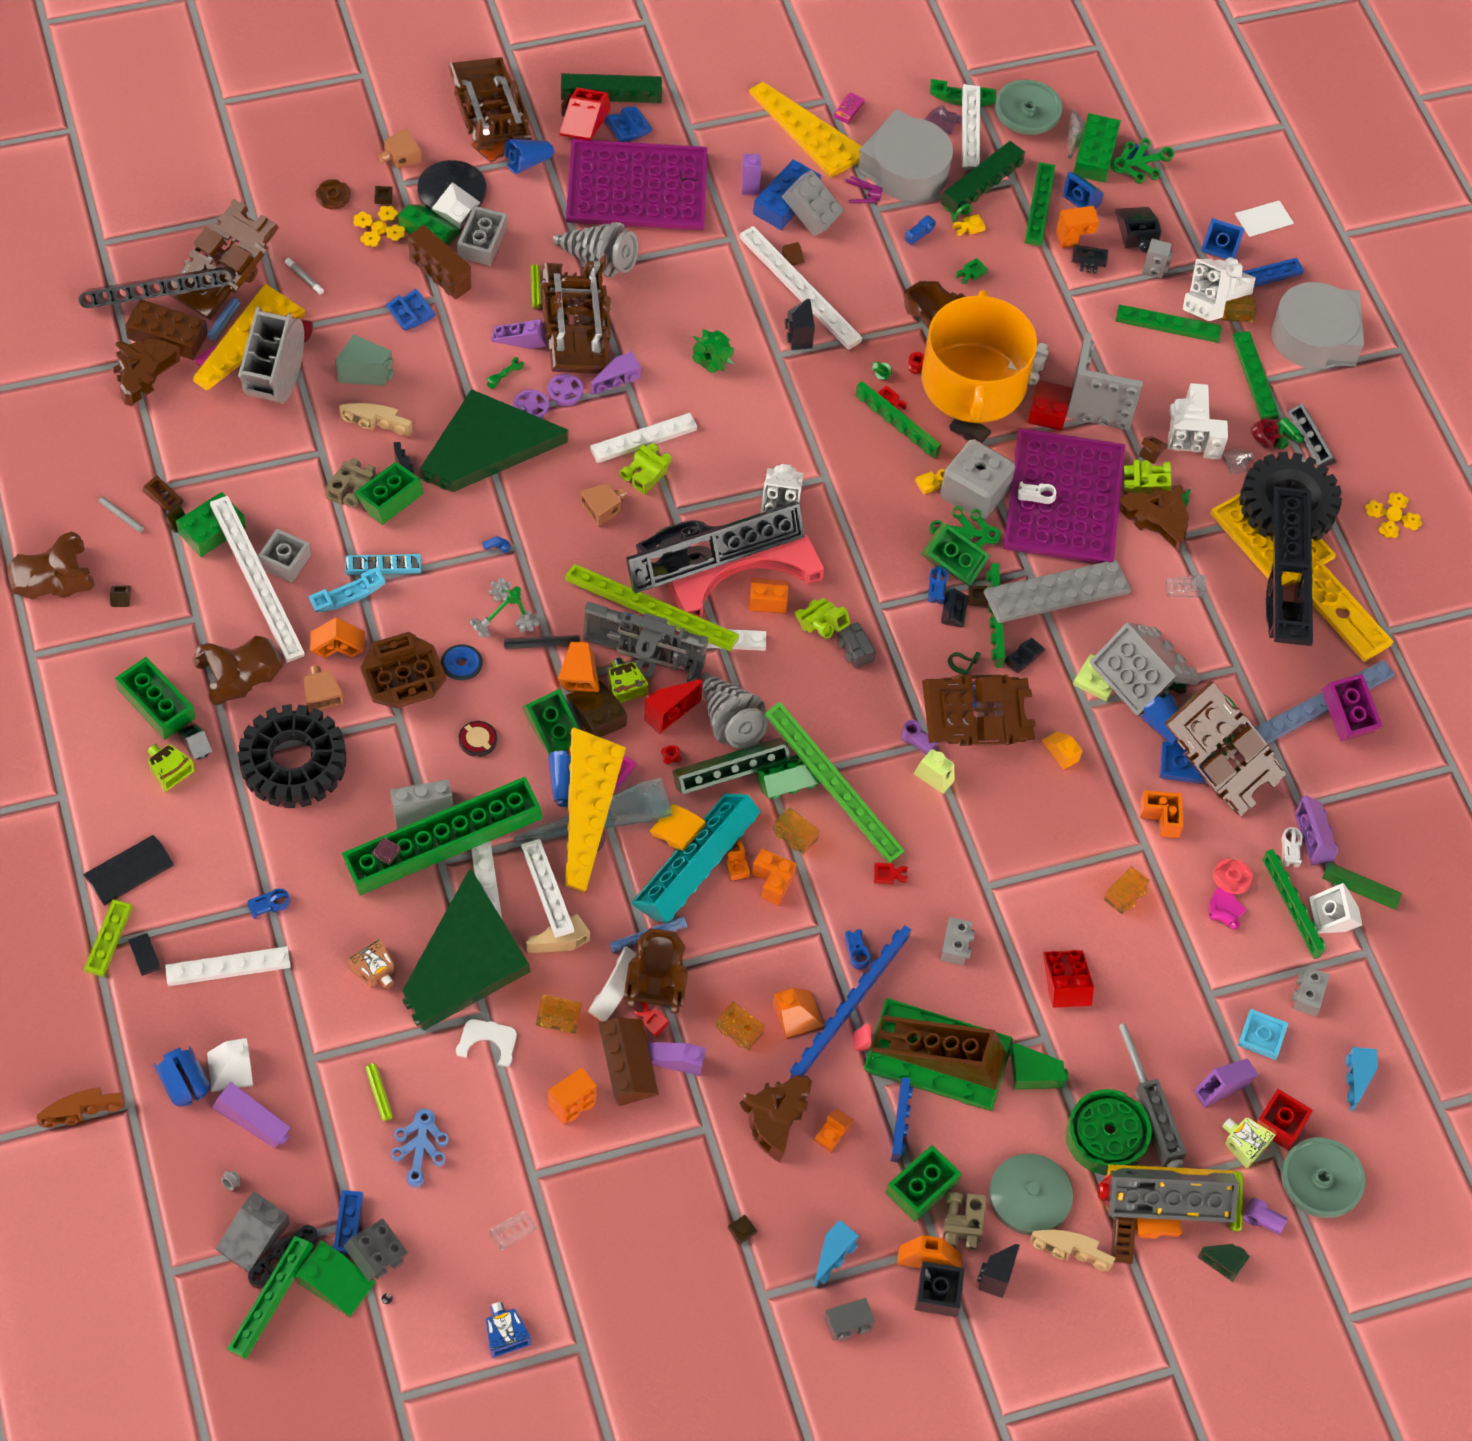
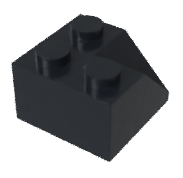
M806 299L789 310L787 318L784 319L785 329H788L787 343H790L791 350L812 349L815 324L810 299Z
M922 1261L915 1310L957 1317L960 1310L965 1268Z

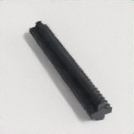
M580 634L579 636L572 635V637L571 635H565V638L564 635H558V638L557 636H546V638L545 636H539V639L538 637H532V639L531 637H527V639L526 637H520V640L519 638H513V640L512 638H508V640L504 638V647L506 649H510V647L511 649H517L518 646V649H522L524 646L525 648H529V646L530 648L531 646L536 648V645L537 648L538 646L541 648L543 645L544 647H548V645L549 647L550 645L555 647V644L556 647L557 645L562 647V644L563 646H567V644L569 646L571 642H580Z

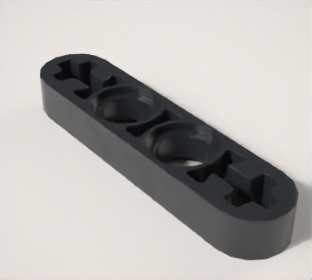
M311 1225L301 1227L255 1265L248 1273L250 1285L257 1289L265 1286L274 1271L273 1268L269 1267V1262L272 1259L280 1260L294 1236L315 1245L318 1240L316 1228ZM304 1233H312V1239H304ZM264 1266L266 1267V1270L270 1273L269 1275L267 1274V1272L263 1273ZM257 1274L259 1276L262 1274V1280L259 1281L257 1279L254 1281V1275Z

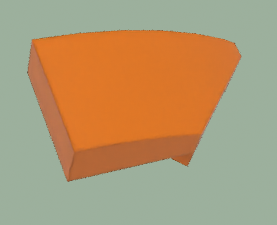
M738 841L734 850L728 853L726 865L731 881L750 877V870L745 858L742 841Z

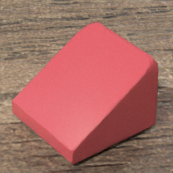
M865 1024L853 1033L855 1051L870 1050L872 1040L871 1026L869 1024Z

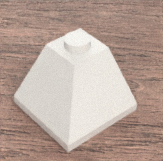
M452 182L433 206L432 210L449 223L461 229L468 220L473 207L479 206L480 202Z
M1342 883L1309 897L1317 933L1347 932L1362 926L1359 907L1345 884Z
M247 1038L225 1041L207 1052L211 1092L224 1090L230 1082L238 1088L253 1086Z

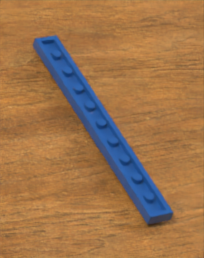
M904 925L901 930H896L892 936L893 941L890 945L886 944L880 953L882 955L879 959L875 958L869 967L870 971L867 974L863 973L858 981L859 985L857 988L853 987L848 993L847 1001L839 1004L834 1018L830 1017L824 1025V1031L816 1034L811 1048L807 1047L801 1055V1061L793 1064L789 1071L791 1073L790 1079L796 1075L804 1076L907 942L911 932L909 927Z

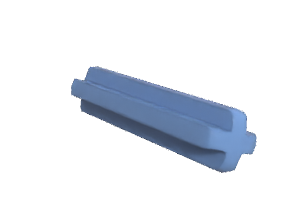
M237 298L230 300L207 333V337L210 340L218 338L241 305Z

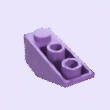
M539 319L495 326L491 341L534 349L547 347L549 339H545L547 332H545L544 323Z
M633 352L615 357L591 382V395L602 393L605 390L619 387L622 384L634 382L641 378V366Z

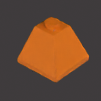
M791 988L774 993L773 1006L786 1039L824 1028V1023L811 991Z

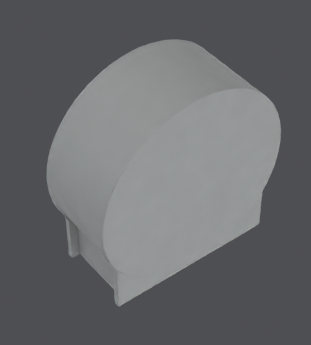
M896 109L859 149L860 160L856 172L871 179L876 186L883 188V193L892 198L911 202L923 201L937 195L945 187L949 177L953 154L952 143L948 135L939 126L927 120L912 118Z
M1319 282L1302 283L1289 289L1280 300L1271 327V337L1276 349L1290 362L1305 368L1324 369L1335 365L1356 367L1361 349L1364 348L1360 291L1343 290Z
M256 307L238 374L246 396L282 404L289 399L296 384L303 357L304 327L300 319L293 318L291 314L282 316L262 312L259 307Z

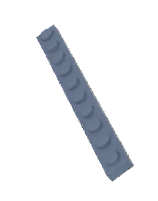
M1384 660L1356 674L1363 673L1369 690L1393 678L1395 675ZM1322 692L1255 727V729L1266 743L1269 744L1329 712Z

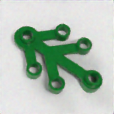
M1143 138L1134 158L1126 160L1129 153H1132L1135 149V144L1129 141L1125 144L1122 155L1112 160L1111 168L1119 174L1127 173L1138 184L1145 180V174L1130 168L1131 166H1136L1148 173L1152 180H1158L1161 176L1160 170L1154 169L1145 163L1159 160L1169 162L1174 156V151L1170 147H1164L1160 153L1142 157L1145 150L1151 145L1148 138Z
M954 507L952 516L957 518L963 527L951 526L969 540L973 537L981 538L974 543L979 548L987 543L996 544L1001 538L1000 530L994 526H989L981 517L982 513L979 509H973L970 518L976 521L982 530L973 527L963 514L962 507ZM959 510L961 514L957 515L954 511ZM973 513H978L979 517H974ZM939 520L933 521L930 524V533L934 535L937 530L934 528V525H940L943 522ZM990 532H993V533L995 534V536H994V537H990V536H989V533H990Z

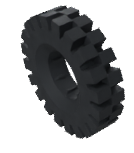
M1278 452L1277 458L1272 453L1265 456L1263 461L1259 459L1247 472L1240 491L1239 502L1240 505H1243L1241 512L1244 518L1249 517L1247 523L1252 529L1260 526L1258 534L1266 538L1269 533L1273 534L1274 486L1311 490V540L1313 539L1316 542L1321 539L1324 533L1327 534L1331 530L1342 504V498H1340L1342 494L1340 486H1335L1337 479L1334 474L1327 475L1329 469L1325 465L1321 464L1315 468L1316 459L1308 456L1306 462H1302L1303 454L1295 452L1291 459H1289L1288 452Z
M292 704L282 705V712L280 713L274 707L266 711V718L260 714L253 719L254 727L248 725L243 732L244 738H240L238 757L243 779H245L246 786L251 792L255 790L256 797L262 801L268 798L269 804L279 807L280 802H284L285 808H295L296 802L300 801L302 807L312 805L311 798H315L319 802L326 798V790L332 793L338 786L337 780L341 781L345 773L344 767H346L347 758L342 732L339 726L335 727V721L331 717L323 718V712L316 708L310 713L306 705L298 704L297 711H292ZM290 740L302 741L313 750L311 751V758L307 763L293 769L283 768L278 763H275L272 759L274 757L273 751L281 743Z

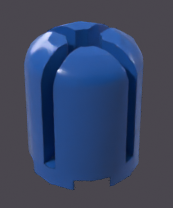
M190 1046L189 1050L182 1051L181 1048H177L163 1055L165 1060L159 1063L158 1066L154 1063L155 1071L172 1103L176 1106H189L193 1104L190 1092L178 1068L182 1072L197 1102L208 1093L210 1089L209 1081Z

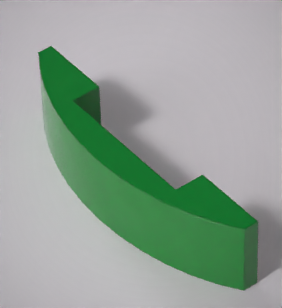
M930 80L931 95L942 101L962 106V88L947 86V81ZM980 87V107L995 104L996 89Z

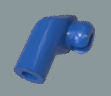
M498 536L482 542L485 550L497 547L502 553H507L511 549L509 541Z

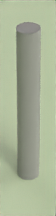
M102 496L98 502L136 531L141 533L144 530L141 524Z

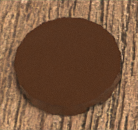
M337 179L326 180L316 189L317 202L327 209L342 208L349 203L351 198L348 185L344 182H339Z

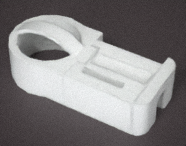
M1022 481L1019 485L1018 499L1050 504L1056 499V489L1050 484H1039L1037 486L1023 484ZM1044 491H1050L1053 493V495L1050 497H1046L1041 495V493Z
M1294 827L1287 828L1282 835V858L1284 866L1293 864V867H1299L1302 862L1300 860V848L1303 836L1301 831ZM1286 834H1292L1291 842L1287 840Z

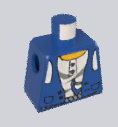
M497 1302L490 1306L493 1316L486 1318V1327L491 1358L531 1345V1337L515 1309L505 1311L502 1302Z

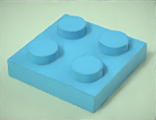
M1250 1009L1237 1046L1276 1060L1289 1023Z

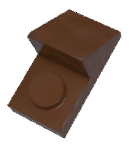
M1153 436L1145 437L1141 443L1144 446L1139 456L1154 464L1168 444Z

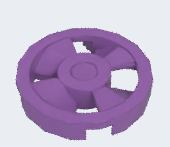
M571 374L557 375L548 383L549 398L556 401L560 406L574 405L578 399L583 397V384L576 376ZM576 381L578 387L573 388L571 383ZM572 394H574V395L576 396V397H574V398H572V399L569 398V397L572 396Z
M534 389L525 390L516 395L513 407L543 419L544 415L549 411V400L541 391ZM538 395L543 398V401L539 403L536 400ZM538 408L543 410L541 413L536 414Z

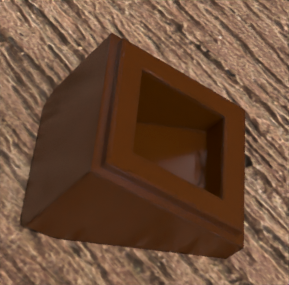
M799 242L783 246L782 255L792 266L804 263Z

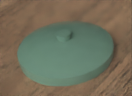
M1017 80L1005 85L999 91L995 102V112L999 120L1009 129L1021 134L1035 135L1045 133L1057 125L1061 118L1062 102L1059 95L1044 83L1034 80Z
M1316 1137L1301 1141L1287 1154L1281 1170L1282 1184L1289 1199L1303 1212L1318 1218H1336L1347 1214L1358 1204L1365 1190V1173L1358 1157L1344 1144L1329 1138Z
M1020 1154L1007 1159L996 1169L989 1187V1199L995 1215L1005 1226L1018 1233L1032 1235L1033 1231L1054 1230L1064 1222L1072 1206L1073 1190L1067 1174L1057 1163L1037 1154Z

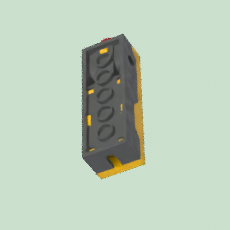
M1108 1164L1107 1177L1098 1184V1198L1105 1204L1110 1217L1235 1222L1239 1182L1233 1170Z

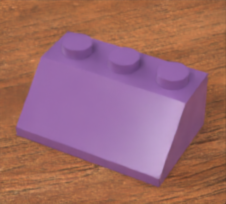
M1305 795L1302 797L1294 815L1299 830L1302 833V839L1310 863L1314 865L1333 862L1339 850L1337 843L1334 842L1332 837V827L1327 822V812L1323 809L1320 801Z

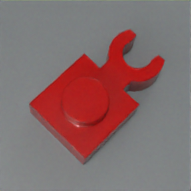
M887 385L878 392L880 396L899 411L901 410L898 407L906 409L907 404L899 400L900 395Z
M874 862V884H894V879L905 883L908 880V876H902L900 873H907L908 867L900 866L896 869L894 868V863Z
M642 1002L641 1004L645 1010L640 1013L635 1009L634 1013L639 1019H643L644 1027L657 1037L670 1022L656 1008L651 1011L647 1003Z

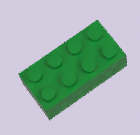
M1088 113L1073 173L1079 174L1086 179L1106 183L1121 120Z
M144 657L115 677L118 691L164 740L196 719L194 706L147 657Z

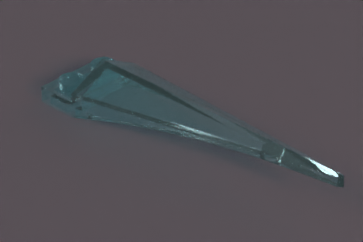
M662 778L639 783L614 795L604 828L653 822L656 819L672 816ZM569 815L520 834L514 840L568 834L567 824H569Z

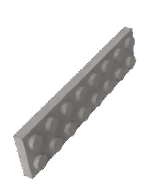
M1114 560V562H1103L986 588L984 594L997 622L1002 623L1130 593L1131 588L1117 560Z

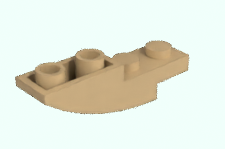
M351 403L340 405L339 407L340 419L357 424L362 428L374 430L377 425L382 429L391 430L399 435L410 437L412 434V421L399 417L398 409L370 403Z
M1062 1230L1033 1231L1029 1243L1036 1249L1046 1250L1057 1259L1067 1261L1070 1254H1072L1077 1260L1093 1264L1100 1271L1109 1272L1115 1261V1257L1096 1249L1100 1241L1074 1232Z

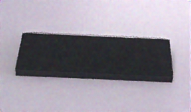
M152 835L86 872L83 876L102 904L106 905L113 899L115 900L174 866L160 841Z

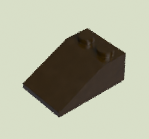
M599 680V692L574 691L567 694L566 698L587 733L603 737L627 726V713L614 694Z

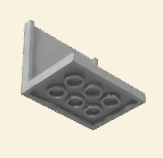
M1085 332L1066 418L1130 430L1143 381L1089 371L1094 341H1091L1092 333Z
M1127 622L1089 663L1136 716H1141V713L1145 712L1143 710L1150 701L1160 696L1173 682L1197 685L1201 679L1197 676L1198 672L1192 666L1189 667L1185 663L1186 659L1180 653H1176L1173 650L1174 646L1168 640H1164L1161 637L1162 633L1156 627Z

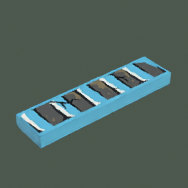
M421 554L345 556L346 575H360L376 567L379 568L381 574L421 573Z

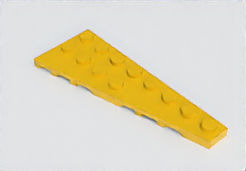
M765 82L750 88L749 93L830 178L859 163V149L862 147L861 145Z
M265 284L194 375V382L208 391L241 365L256 307H259L262 312L282 316L290 313L296 319H301L305 316V310Z
M573 728L570 732L572 736L570 746L571 764L569 765L570 784L568 790V861L566 863L565 886L585 892L626 747Z

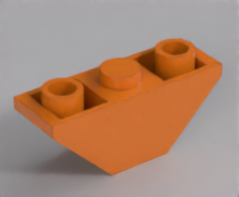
M921 1235L899 1246L897 1265L921 1268L922 1261L961 1268L962 1255L944 1238Z

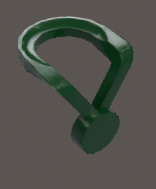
M954 652L948 657V665L953 671L961 675H968L972 666L978 663L981 653L976 652L972 658H969L962 653ZM958 656L970 661L971 663L967 670L955 666L952 661L953 657Z
M1173 682L1172 686L1165 690L1163 698L1167 697L1165 694H1168L1169 690L1185 693L1187 686Z

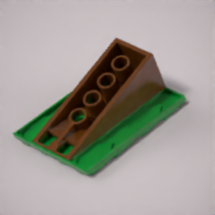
M886 998L864 1070L872 1075L897 1081L900 1084L902 1077L910 1078L909 1086L961 1101L963 1104L993 1111L1013 1038L998 1033L995 1030L985 1029Z

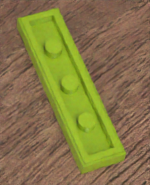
M112 900L84 967V972L101 977L105 976L132 911V904Z

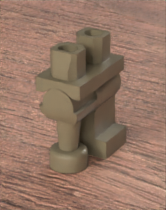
M352 458L349 462L344 461L342 467L325 487L326 499L340 505L344 501L347 506L355 508L359 500L354 492L374 478L376 468L372 465H367L365 469L360 468L361 462L355 458ZM350 488L353 489L352 493H347Z
M956 1192L947 1193L946 1203L949 1204V1211L944 1221L942 1238H945L954 1248L958 1247V1240H966L965 1249L976 1251L983 1235L986 1196L967 1194L964 1207L965 1215H959L958 1205L962 1204L963 1195Z

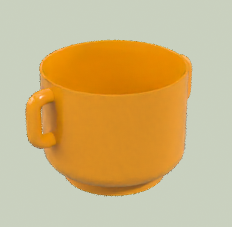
M986 290L979 291L977 296L956 299L942 307L934 316L929 327L921 372L923 388L930 401L946 415L969 423L992 422L1012 413L1020 405L1026 394L1037 349L1036 332L1030 320L1012 304L989 297ZM1010 361H1012L1018 371L1008 369Z

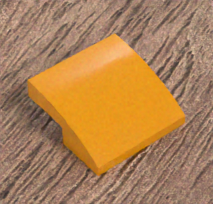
M672 804L653 826L650 833L653 837L667 841L669 847L684 851L707 823L694 813Z

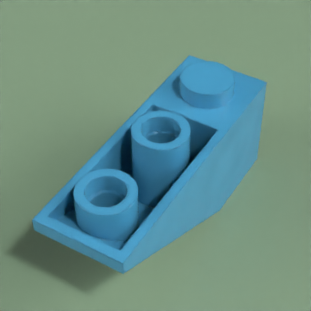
M1353 1047L1350 1053L1346 1055L1345 1064L1349 1066V1073L1346 1076V1084L1349 1085L1347 1103L1350 1104V1111H1354L1378 1068L1377 1049Z
M841 1220L825 1236L814 1282L815 1288L820 1283L824 1285L831 1277L830 1272L834 1268L839 1269L845 1261L844 1257L848 1253L851 1255L858 1247L859 1235Z

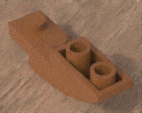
M100 1087L87 1089L52 1103L37 1114V1119L40 1127L44 1126L46 1128H51L58 1124L74 1125L77 1122L83 1121V1113L96 1114L98 1111L106 1110L115 1112L125 1108L122 1092L102 1095Z

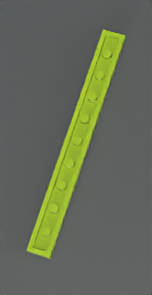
M574 564L565 575V581L639 613H648L667 619V624L677 626L676 629L680 630L683 628L689 633L708 637L709 643L727 651H731L739 640V634L642 592L635 594L632 588Z

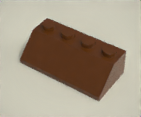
M617 1017L598 1023L614 1098L619 1106L659 1095L642 1019Z

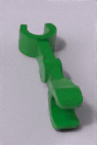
M514 357L510 366L506 369L504 368L499 374L491 375L487 378L489 382L487 386L494 389L501 379L507 377L513 370H521L524 362L516 364L519 358Z

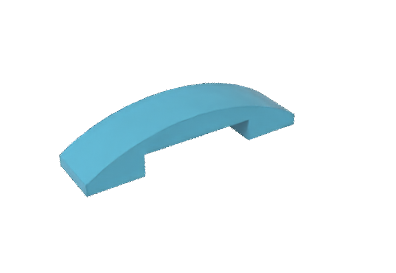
M376 567L362 573L361 578L330 592L324 589L308 597L316 613L327 612L345 607L367 597L383 586L385 580L379 568Z

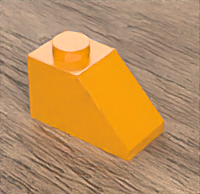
M1057 731L1042 739V743L1063 770L1079 762L1083 750L1072 736Z

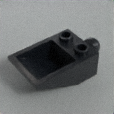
M1149 207L1115 209L1125 248L1138 247L1140 252L1147 253L1151 239L1160 240V224L1158 218Z

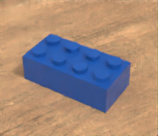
M793 159L754 200L753 214L782 230L796 214L781 196L801 175L812 169ZM813 170V172L821 180V174Z

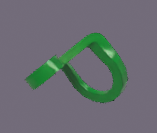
M965 204L954 214L945 207L947 212H951L952 222L957 220L959 213L967 215L972 209L970 204Z

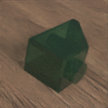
M1224 1244L1203 1247L1197 1258L1233 1282L1250 1256L1240 1246Z

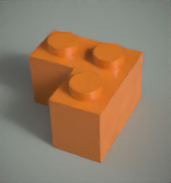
M1094 206L1060 211L1056 235L1061 248H1071L1074 245H1078L1080 235L1097 233L1099 219Z
M335 617L311 632L310 651L323 658L337 651L353 658L365 651V631Z
M1144 790L1140 799V818L1159 820L1160 837H1180L1183 829L1182 793Z
M761 848L752 868V875L766 881L761 898L780 906L796 875L797 863Z

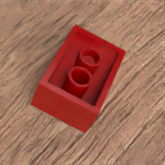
M1039 380L1036 385L1028 423L1063 431L1072 387Z
M699 679L662 688L655 693H650L645 699L644 720L658 734H661L701 702L703 681Z

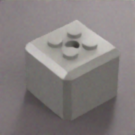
M969 440L945 469L940 491L941 497L954 506L962 507L963 511L971 514L973 509H979L982 513L981 517L986 520L1011 488L1015 471L1014 461L977 440ZM973 513V516L979 517V514Z

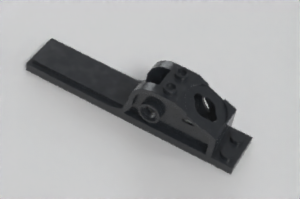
M1274 486L1273 562L1266 588V622L1268 624L1269 638H1274V642L1312 646L1311 490ZM1283 571L1299 573L1295 585L1294 602L1283 601Z
M795 501L722 526H709L702 521L690 520L661 529L655 535L636 544L637 554L626 557L632 591L636 594L805 537L800 504ZM709 540L710 542V548L705 546H691L692 544L701 541L705 542ZM660 557L658 561L654 563L651 562V559Z

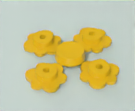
M393 206L380 207V211L377 214L381 221H375L374 223L372 216L364 211L354 215L353 224L355 226L365 228L371 225L372 231L370 233L364 232V235L360 237V241L366 247H376L381 240L378 235H382L385 232L387 233V238H391L393 241H398L405 236V228L403 226L394 224L392 227H387L385 223L388 220L393 221L394 217L398 215V211L394 210Z
M1400 492L1397 494L1390 493L1388 504L1392 505V507L1387 511L1383 508L1384 505L1382 503H1378L1375 500H1371L1365 506L1366 514L1369 517L1380 518V516L1386 513V517L1391 520L1387 523L1382 522L1378 530L1385 538L1398 537L1399 527L1395 526L1394 522L1400 519L1404 523L1405 528H1410L1413 531H1416L1422 525L1421 517L1418 514L1409 512L1407 515L1402 516L1400 508L1405 509L1409 499Z

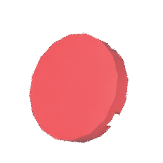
M1231 859L1220 861L1216 865L1213 874L1214 881L1218 887L1231 894L1246 892L1253 880V874L1248 865L1237 859L1236 861Z

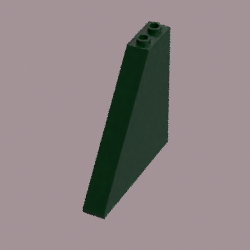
M471 389L420 467V477L425 482L435 484L443 490L455 492L567 443L568 429Z
M472 869L464 877L402 990L404 995L402 999L403 1004L407 1010L411 1008L414 1013L411 1015L416 1026L421 1025L423 1031L531 972L528 961Z

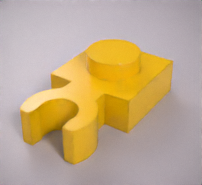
M979 214L963 218L962 222H955L953 224V230L959 229L957 230V236H962L965 232H968L969 235L985 231L986 227Z
M945 469L939 470L935 475L930 471L916 477L915 482L924 495L940 489Z

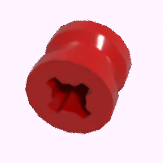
M913 352L910 354L907 366L910 373L921 374L924 360L923 353Z

